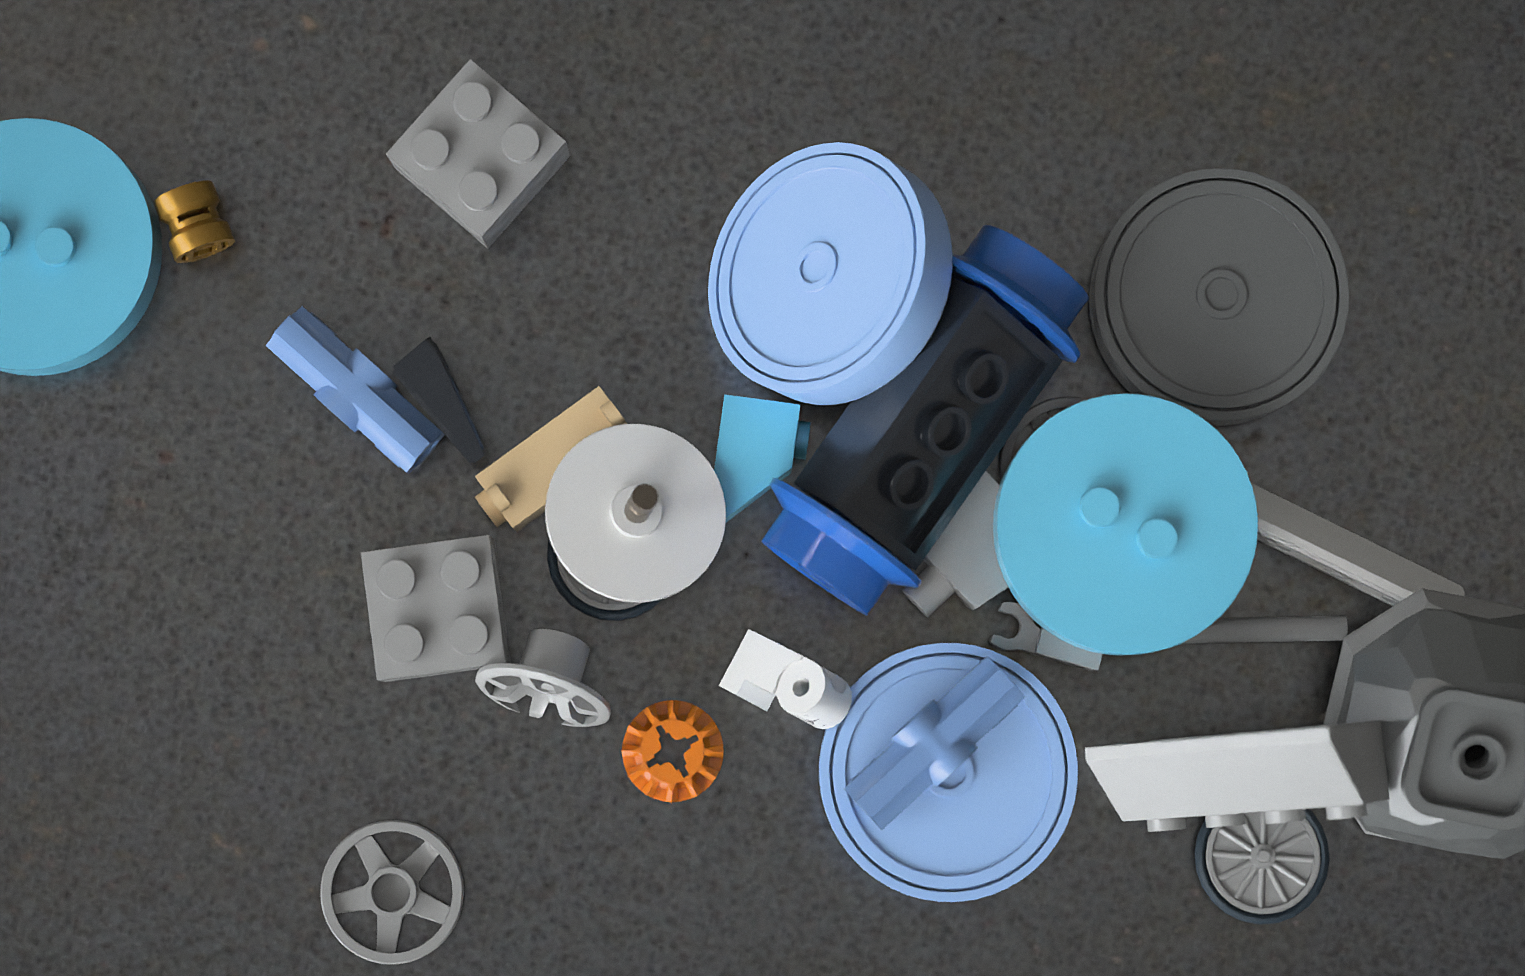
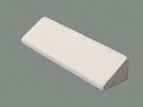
M1251 483L1257 506L1258 541L1391 606L1398 604L1421 588L1465 596L1464 589L1459 584Z

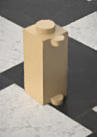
M598 386L477 474L475 477L484 490L475 496L476 500L496 527L508 521L515 531H520L545 512L546 496L551 479L565 455L589 435L604 428L627 424L600 386Z

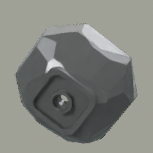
M1421 588L1344 637L1323 725L1381 720L1390 800L1366 804L1368 816L1355 818L1366 834L1451 852L1505 859L1525 849V608ZM1473 744L1485 746V753L1479 760L1466 761L1463 759V754L1469 746Z

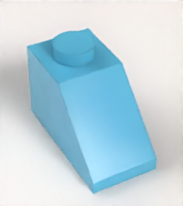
M724 394L714 471L724 494L726 522L770 490V482L773 478L782 481L791 474L793 458L806 460L811 422L799 421L800 404Z

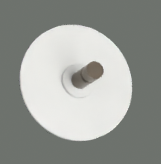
M623 424L604 428L589 435L565 455L554 472L548 488L545 520L550 542L556 555L568 572L580 583L592 591L611 599L626 602H649L663 599L682 591L706 571L715 558L723 539L726 505L722 487L714 469L703 454L691 443L663 428L644 424Z

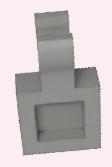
M1003 602L999 605V612L1010 614L1018 620L1019 631L1011 639L999 635H991L989 643L993 647L1002 651H1024L1034 656L1090 672L1099 670L1103 654L1075 647L1058 639L1044 628L1037 627L1033 619L1018 603Z

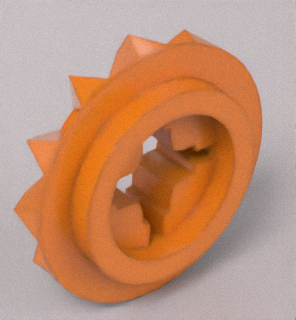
M667 700L646 707L629 724L622 745L623 763L630 780L645 795L665 802L686 801L700 795L714 782L723 762V740L716 723L704 710L684 701ZM662 725L664 731L670 733L675 740H680L684 737L689 739L694 735L698 737L699 740L691 744V748L683 754L684 760L687 763L685 768L689 774L688 776L683 777L680 769L676 770L671 762L662 765L657 763L649 767L647 762L655 758L654 754L662 749L659 740L661 735L657 727Z

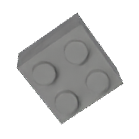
M470 59L390 148L386 155L397 171L489 249L570 157V152L566 141Z
M490 535L361 552L377 681L389 682L476 670L489 664L511 663L496 542Z

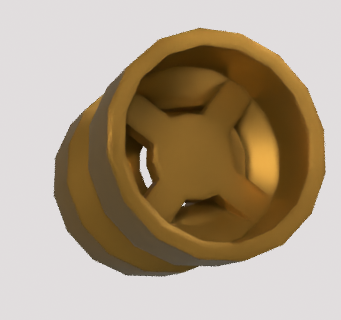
M203 180L179 186L160 195L153 202L159 220L170 228L172 237L168 244L177 263L193 262L212 256L227 249L235 242L229 223L220 219L216 207L220 199L212 181Z

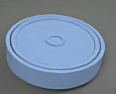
M839 142L824 143L804 148L781 159L762 173L736 202L723 225L714 249L708 283L709 311L716 337L724 353L735 367L752 381L791 399L808 404L835 405L860 399L887 384L912 363L924 348L941 317L947 300L952 274V244L943 210L935 195L916 175L878 152L864 146Z
M935 643L910 648L890 656L873 666L850 686L852 703L848 714L836 726L825 729L819 756V786L824 810L831 828L848 854L862 869L876 880L903 894L937 902H961L987 897L1009 888L1033 872L1047 858L1065 831L1073 810L1078 783V763L1073 736L1065 715L1048 689L1032 673L1010 658L986 648L961 643ZM988 656L1015 683L1025 698L995 728L988 731L975 744L978 748L961 766L938 786L934 787L931 784L892 822L881 830L848 795L844 788L851 782L850 780L893 743L891 738L913 716L933 699L938 702L976 665Z

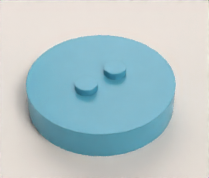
M22 118L0 121V371L30 376L68 372L85 366L114 349L129 335L145 314L153 298L161 270L162 237L154 204L138 176L118 155L92 135L76 127L46 119Z
M1115 394L1088 399L1068 407L1047 420L1025 441L1008 465L999 486L993 514L994 547L998 564L1004 580L1020 606L1036 623L1058 639L1087 651L1107 655H1137L1167 649L1185 642L1209 627L1226 611L1243 587L1253 562L1258 535L1257 506L1253 488L1240 458L1229 442L1206 420L1189 409L1161 398L1141 394Z

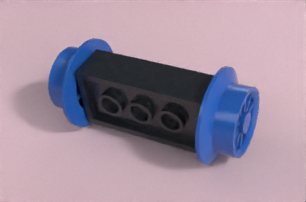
M984 225L962 256L952 254V274L947 300L941 317L926 345L913 362L891 381L876 391L850 402L793 483L806 494L779 479L773 478L770 482V486L783 510L761 542L808 579L866 616L889 584L918 588L922 581L908 567L915 571L917 570L1062 361L1075 363L1081 355L1080 350L1067 329L1088 301L1089 297L1086 291L1065 270L1029 244L997 227Z

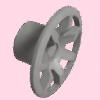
M551 629L531 630L520 664H489L481 667L476 674L475 682L479 689L489 698L509 710L520 713L516 702L525 695L532 697L529 716L535 718L543 716L548 703L556 704L560 717L565 720L562 725L571 727L601 725L606 723L611 715L612 709L606 699L595 690L581 683L590 653L589 646L582 640L564 632Z

